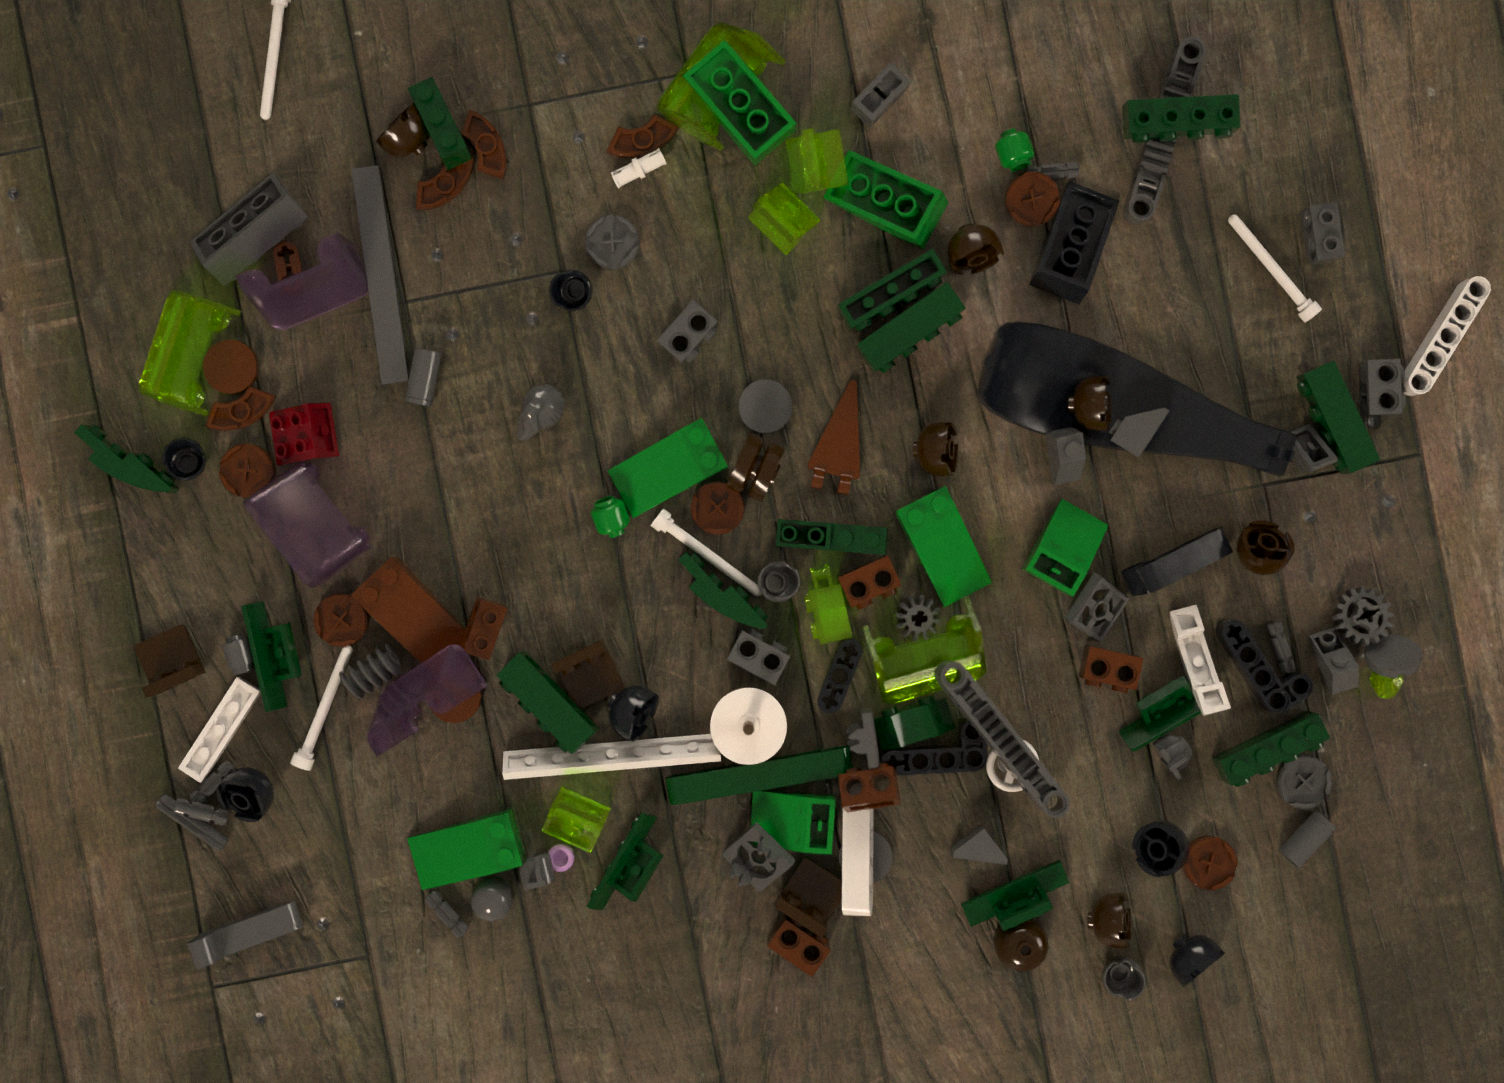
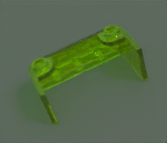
M719 22L710 28L657 103L658 111L699 142L720 151L725 146L715 138L719 131V122L687 83L683 75L723 40H726L755 75H759L764 71L768 61L782 66L786 62L759 33L724 22Z
M172 290L165 301L140 378V394L168 405L207 416L208 411L198 407L201 406L205 397L202 386L197 383L204 357L213 332L218 333L225 329L230 321L229 314L240 316L241 311L199 296Z
M969 596L963 598L966 614L953 616L946 624L945 633L931 636L928 640L921 639L895 647L893 640L890 638L877 637L872 640L868 625L862 626L867 650L883 702L893 704L943 690L937 683L934 674L938 664L943 661L950 660L962 664L975 680L985 675L987 669L982 631ZM950 668L946 672L945 676L948 682H952L956 678L954 668Z

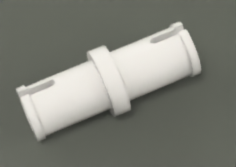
M658 148L639 159L636 157L631 159L632 163L610 173L619 189L621 186L639 177L641 179L645 178V174L667 163Z

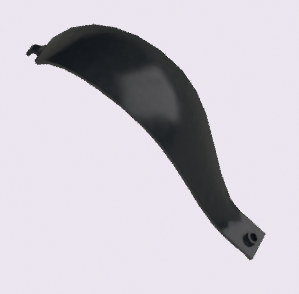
M1007 322L997 328L987 354L984 357L976 392L979 402L998 417L1039 434L1045 435V432L1072 427L1083 432L1084 445L1127 451L1111 441L1113 435L1109 432L1117 419L1123 421L1126 416L1166 408L1169 412L1143 451L1144 453L1227 461L1276 476H1283L1285 474L1288 462H1292L1295 455L1293 448L1297 436L1294 433L1244 417L1150 365L1120 350L1076 333L1037 323ZM1095 376H1109L1111 385H1106V392L1112 395L1111 423H1107L1110 427L1109 430H1090L1082 427L1076 421L1075 413L1069 412V396H1074L1077 385L1086 378Z

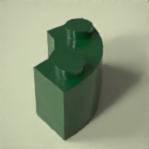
M929 695L918 699L919 703L899 710L897 706L882 710V716L874 719L875 731L882 751L901 748L920 740L940 736L955 729L946 697L935 699L934 695Z

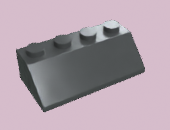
M271 173L194 237L190 243L201 264L223 286H226L229 282L238 279L241 272L251 264L257 263L262 255L271 247L281 243L283 237L289 232L299 228L308 216L278 177Z

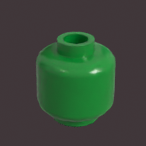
M1015 128L1002 132L1000 134L1001 138L995 144V150L1001 166L1005 169H1010L1011 172L1028 167L1031 164L1030 160L1035 154L1029 135L1024 131H1016Z
M607 496L594 502V507L590 512L597 532L601 535H609L610 538H615L625 533L624 528L630 522L624 502L621 499H615L614 496Z

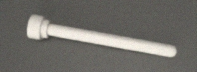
M271 0L273 13L260 116L264 120H268L272 113L284 9L288 7V3H291V0Z
M1235 214L1230 215L1228 218L1229 224L1297 304L1298 316L1302 321L1306 323L1322 310L1320 305L1316 301L1313 302L1310 298L1307 300L1242 220Z
M664 508L650 525L658 532L660 530L664 533L666 531L751 594L754 596L761 595L759 587L755 582L673 523L672 514Z
M350 645L342 647L303 747L293 754L290 764L308 771L312 769L315 761L312 751L341 682L339 672H345L353 652Z

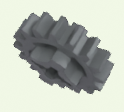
M1361 586L1356 588V591L1352 588L1346 591V595L1339 596L1338 600L1341 604H1336L1332 607L1338 611V614L1331 616V618L1338 620L1339 624L1334 629L1343 630L1341 638L1351 637L1350 644H1358L1360 641L1361 646H1367L1369 643L1375 644L1380 642L1379 638L1387 637L1388 634L1384 629L1393 627V624L1388 622V618L1393 617L1394 613L1387 612V608L1391 606V603L1382 602L1385 595L1375 596L1374 588L1366 591L1365 587ZM1369 612V614L1366 615L1365 618L1356 620L1357 618L1361 617L1360 615Z

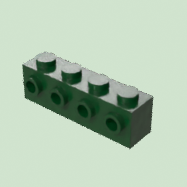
M1239 94L1127 100L1122 106L1124 140L1132 139V143L1148 142L1149 138H1160V141L1168 142L1176 140L1179 136H1187L1188 140L1203 139L1204 135H1215V138L1222 139L1231 137L1234 132L1241 128Z
M931 249L837 305L836 309L849 331L856 328L860 332L872 325L870 320L877 315L884 318L896 310L894 306L901 301L906 305L918 298V291L925 287L930 291L942 284L941 278L944 277L947 271L934 249Z
M947 281L859 342L856 348L873 373L880 370L883 374L896 365L893 361L900 355L906 358L918 350L917 343L923 339L928 343L941 334L938 330L946 323L951 327L963 318L961 313L966 307Z
M1334 360L1296 376L1298 391L1303 397H1306L1310 405L1308 408L1309 414L1314 422H1318L1322 431L1320 432V437L1337 457V462L1333 463L1337 471H1340L1341 474H1351L1381 460Z
M526 651L519 652L496 675L501 680L499 682L500 686L507 693H513L519 699L518 704L525 712L533 713L538 719L536 721L538 726L546 733L550 731L557 739L555 741L557 746L565 753L568 751L571 754L577 752L600 729Z
M1307 711L1213 756L1212 759L1223 782L1239 787L1248 783L1250 777L1258 773L1264 775L1275 769L1274 766L1281 762L1289 763L1300 757L1299 754L1306 750L1315 751L1323 747V742L1331 738L1320 715Z

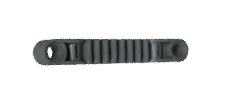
M1194 36L1187 37L1175 48L1159 98L1192 96L1191 94L1197 82L1206 53L1205 44L1200 38ZM1185 48L1193 51V59L1187 58L1184 55ZM1178 137L1176 140L1162 142L1160 138H1149L1148 142H1144L1123 207V215L1128 223L1140 225L1153 216ZM1135 203H1139L1144 207L1145 214L1143 216L1135 213L1133 208Z
M950 660L939 663L934 672L937 683L971 722V725L978 731V734L984 738L985 742L991 747V750L998 756V759L1004 763L1006 769L1011 772V775L1016 779L1035 806L1050 817L1058 818L1065 815L1070 806L1065 792L962 664ZM950 668H954L956 671V678L952 682H948L945 676ZM1056 796V805L1049 809L1048 800L1050 797Z

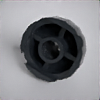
M628 686L618 694L614 693L609 700L608 707L610 708L609 721L615 732L632 742L639 739L648 728L644 724L648 716L650 715L653 718L656 713L659 696L652 690L642 686Z
M242 767L230 772L223 778L216 789L217 798L225 810L230 807L236 812L234 817L245 822L259 821L268 812L274 800V787L267 775L250 767Z
M1154 821L1141 827L1135 834L1132 848L1133 850L1135 849L1137 855L1135 859L1137 864L1145 873L1154 877L1169 876L1178 872L1187 863L1190 854L1189 841L1185 833L1177 825L1168 821Z
M1184 935L1173 944L1175 950L1170 956L1169 965L1174 977L1184 988L1220 959L1225 952L1213 939L1205 935H1195L1189 939Z

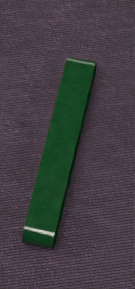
M837 746L773 757L758 764L746 765L738 763L665 777L669 804L679 805L837 778L839 774H845L846 770L853 768L850 747Z

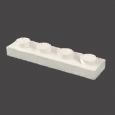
M236 677L178 769L198 782H204L260 696V689L242 677Z

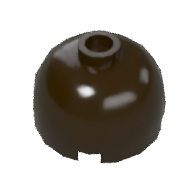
M413 102L411 106H408L391 122L387 132H382L375 141L384 151L392 156L407 157L412 153L418 156L428 146L425 140L429 132L415 103Z
M971 223L959 228L950 239L947 249L952 270L958 275H964L962 270L972 269V274L987 270L999 261L998 255L1000 253L1004 254L1001 242L991 228Z
M1109 376L1086 378L1077 385L1074 396H1069V412L1075 413L1076 421L1082 427L1090 430L1110 429L1107 423H1111L1112 395L1106 392V385H1111Z
M953 422L932 423L920 432L918 441L913 442V456L918 457L920 466L931 475L953 476L952 472L956 471L958 444H954L952 436H957Z
M1265 520L1251 522L1243 529L1237 541L1236 552L1240 563L1247 570L1259 575H1272L1281 571L1295 553V544L1291 535L1288 532L1284 535L1278 530L1279 525Z
M1127 893L1106 894L1095 902L1093 912H1088V928L1094 929L1096 938L1100 943L1108 947H1130V944L1125 941L1131 940L1132 930L1131 909H1125L1124 901H1129Z
M1033 918L1005 931L999 925L993 939L995 952L1000 961L1008 968L1019 972L1032 971L1039 967L1046 959L1049 949L1046 932L1041 924Z

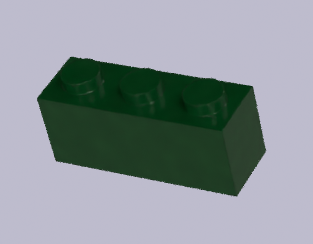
M433 77L408 87L409 93L447 171L471 160L472 158Z

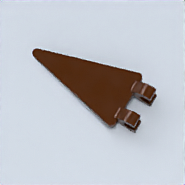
M855 380L849 382L808 462V469L814 471L810 488L821 490L825 473L840 476L837 494L847 496L851 479L857 480L860 477L857 382Z

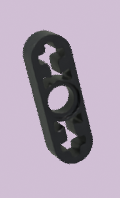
M846 638L839 643L819 692L817 702L819 708L825 713L832 714L841 708L862 656V646L853 638ZM850 643L855 644L854 649L857 651V654L851 655L848 663H853L852 668L850 669L843 663H836L838 658L844 661L846 652L842 650L843 647H849ZM837 668H843L848 673L847 680L843 683H836L832 679V673ZM828 683L835 688H843L841 694L838 691L835 692L834 700L837 701V704L826 708V703L822 699L824 696L829 697L832 691L831 688H826Z

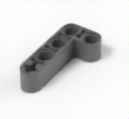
M295 900L201 933L187 942L186 945L194 967L198 970L218 962L224 956L298 930L304 926Z

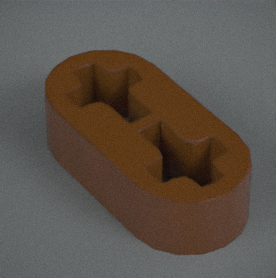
M281 242L277 244L273 250V257L278 281L285 293L297 294L305 286L299 252L293 243ZM284 251H289L291 254L289 255L290 264H286L282 257L284 256ZM288 272H292L296 279L294 280V285H289L287 282L289 281Z

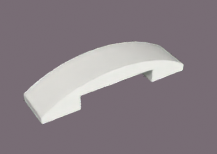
M1197 605L1170 611L1171 624L1180 658L1193 695L1203 716L1230 709L1223 683L1219 682L1203 634L1205 629Z

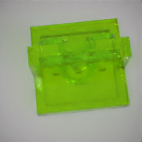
M813 128L802 130L803 136L785 139L795 195L849 185L839 129L817 133Z
M783 182L759 198L753 205L755 209L748 216V219L785 255H788L803 237L821 221Z
M561 786L541 832L591 853L611 808Z

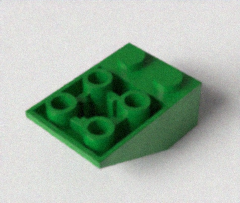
M1061 498L1021 569L1067 596L1074 597L1090 568L1109 525Z
M770 790L753 792L751 827L757 822L785 850L832 855L835 796ZM751 841L754 845L758 844V842Z

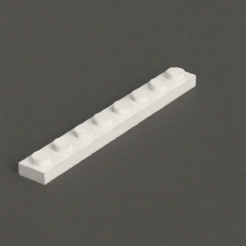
M711 734L644 739L634 742L621 741L585 744L573 754L569 751L565 753L559 747L503 751L502 774L504 780L719 762L721 761V752L715 746Z

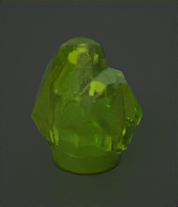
M1372 671L1369 681L1377 696L1388 700L1394 698L1400 691L1404 677L1403 675H1398V678H1389Z

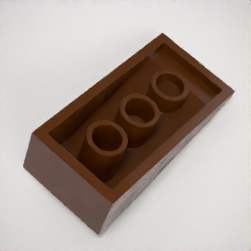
M391 557L351 594L384 629L430 672H433L460 646L465 628L398 557Z

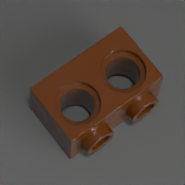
M888 555L837 577L850 607L857 606L858 610L873 604L871 599L879 595L884 599L896 594V588L901 586ZM881 570L887 571L890 576L889 582L884 586H879L875 581L876 574ZM857 581L862 582L865 586V592L860 597H854L850 592L851 585Z
M477 596L459 648L464 653L490 660L507 608L501 603Z
M1085 645L1078 676L1086 679L1085 684L1101 687L1102 683L1112 685L1111 690L1128 693V689L1137 690L1144 658ZM1095 660H1101L1103 664V669L1098 674H1093L1091 671V665ZM1122 666H1127L1129 675L1126 679L1120 680L1117 674L1118 670Z
M880 764L877 768L864 771L861 768H851L846 770L845 774L838 775L842 807L847 813L901 805L897 772L893 766L889 767L888 764ZM880 780H889V786L885 790H877V784ZM856 783L862 784V789L858 794H850L852 785Z
M786 914L767 940V947L811 977L814 976L831 951L830 944L827 943L829 939L825 935L821 938ZM786 930H793L797 934L796 938L792 941H786L781 936ZM814 945L819 951L815 956H807L804 953L805 948Z

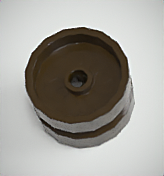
M750 433L732 472L727 488L740 493L744 490L748 479H751L753 482L748 492L749 497L762 503L768 487H772L781 465L779 462L785 448L771 443L768 445L764 457H762L759 453L763 446V438Z

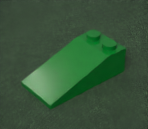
M723 40L683 75L687 83L754 166L796 131L797 123L726 40Z
M851 150L846 154L823 197L834 205L921 250L926 246L949 203L941 190Z
M700 418L608 470V473L631 516L635 518L728 468V465L706 424Z
M946 486L940 487L894 511L943 607L992 583Z
M512 808L407 838L422 890L495 874L523 866L526 861Z

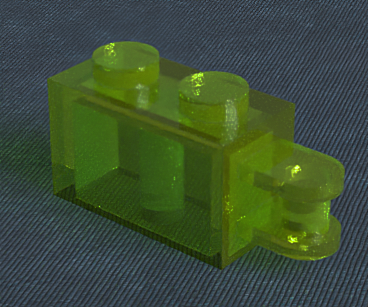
M825 564L824 568L814 570V567L810 568L814 589L807 590L809 596L804 597L807 613L813 612L815 623L810 624L813 639H819L820 644L853 637L841 584H833L828 564ZM827 578L828 586L819 588L817 580Z

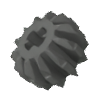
M923 595L918 596L917 604L914 598L909 596V607L902 602L899 604L900 608L905 610L904 614L900 612L895 613V617L904 618V621L898 622L896 627L903 628L907 626L902 634L904 637L909 636L913 630V641H918L919 632H921L924 640H928L929 635L926 630L929 629L932 633L936 634L938 630L931 625L932 623L941 624L942 622L939 618H933V615L940 612V608L930 610L934 604L932 599H929L923 606ZM918 611H922L921 615L925 616V620L920 621L919 625H914L916 622L911 620L912 615H917Z

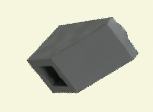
M1331 628L1309 635L1320 675L1331 694L1334 695L1358 687L1359 665L1337 630Z

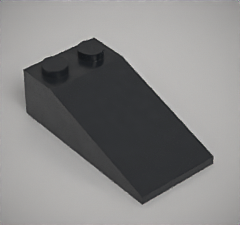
M1069 181L1029 285L1080 305L1090 290L1119 200Z

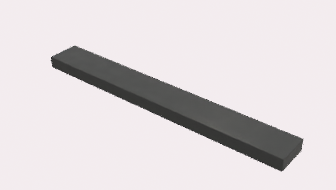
M379 165L354 168L351 170L381 384L389 385L408 382L409 369L381 169Z

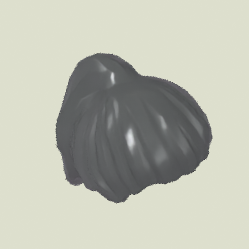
M536 385L525 394L521 406L522 413L517 420L518 440H528L535 436L538 431L553 427L561 420L565 408V399L562 393L552 385Z

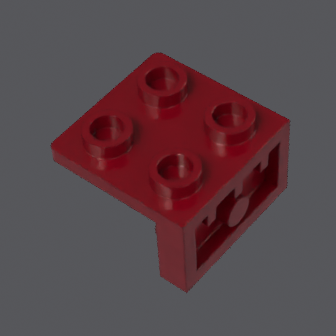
M307 403L269 413L278 466L310 459L339 456L331 403Z

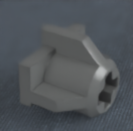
M1167 734L1160 740L1153 742V745L1161 758L1160 761L1179 780L1182 778L1179 771L1188 765L1193 751L1182 736Z
M547 852L528 856L519 871L524 890L546 886V884L555 881L550 854Z

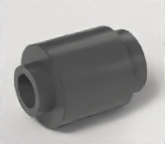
M241 633L226 637V643L221 646L229 670L232 669L233 674L238 675L255 669L249 638L242 637Z

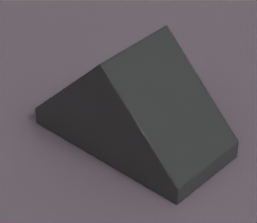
M1311 424L1291 431V433L1297 436L1293 451H1295L1294 460L1300 473L1313 472L1337 462L1335 454Z
M981 824L950 847V854L953 858L1007 865L1008 859Z

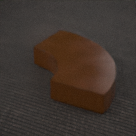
M469 109L461 136L470 141L476 148L478 155L477 170L478 172L504 180L507 169V156L503 141L497 130L486 118Z
M654 114L651 120L640 128L626 129L618 127L609 144L607 153L621 158H641L658 148L661 150L674 138L679 130V126Z
M472 158L448 171L444 165L439 173L431 179L417 181L416 209H435L456 198L470 180L475 159Z
M249 386L244 395L236 401L228 403L214 402L205 427L220 431H233L248 427L260 420L271 409L277 396Z

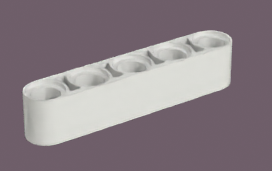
M1476 276L1464 280L1457 285L1404 371V380L1401 382L1402 392L1405 395L1415 396L1424 394L1432 388L1490 294L1491 285L1486 278ZM1470 284L1476 287V296L1470 293ZM1456 307L1462 311L1461 320L1455 315ZM1442 330L1448 334L1447 343L1441 339ZM1428 353L1431 354L1434 358V363L1432 366H1430L1426 361V356ZM1414 376L1417 377L1420 382V386L1418 389H1415L1412 385V379Z
M856 783L852 785L850 794H858L862 789V784ZM843 809V915H872L874 809L849 813Z

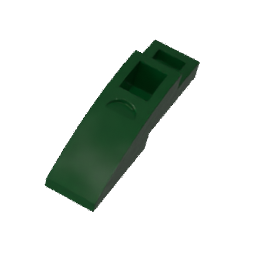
M80 425L74 432L94 450L88 460L112 477L146 490L177 493L179 491V488L173 484L175 479L167 472L157 470L153 466L155 464L153 459L143 452L141 454L130 452L125 456L127 451L117 443L111 444L105 438L107 434L98 426Z
M778 519L776 546L886 555L888 528L784 519Z
M686 552L678 559L696 579L689 588L710 607L724 616L748 626L765 629L768 626L765 622L768 616L758 605L753 608L746 601L750 596L739 585L734 588L731 584L725 591H722L720 587L723 583L713 572L708 575L702 569L705 563L695 553L690 556Z

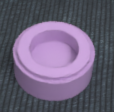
M565 843L555 844L548 852L553 870L558 872L568 870L575 859L573 849Z

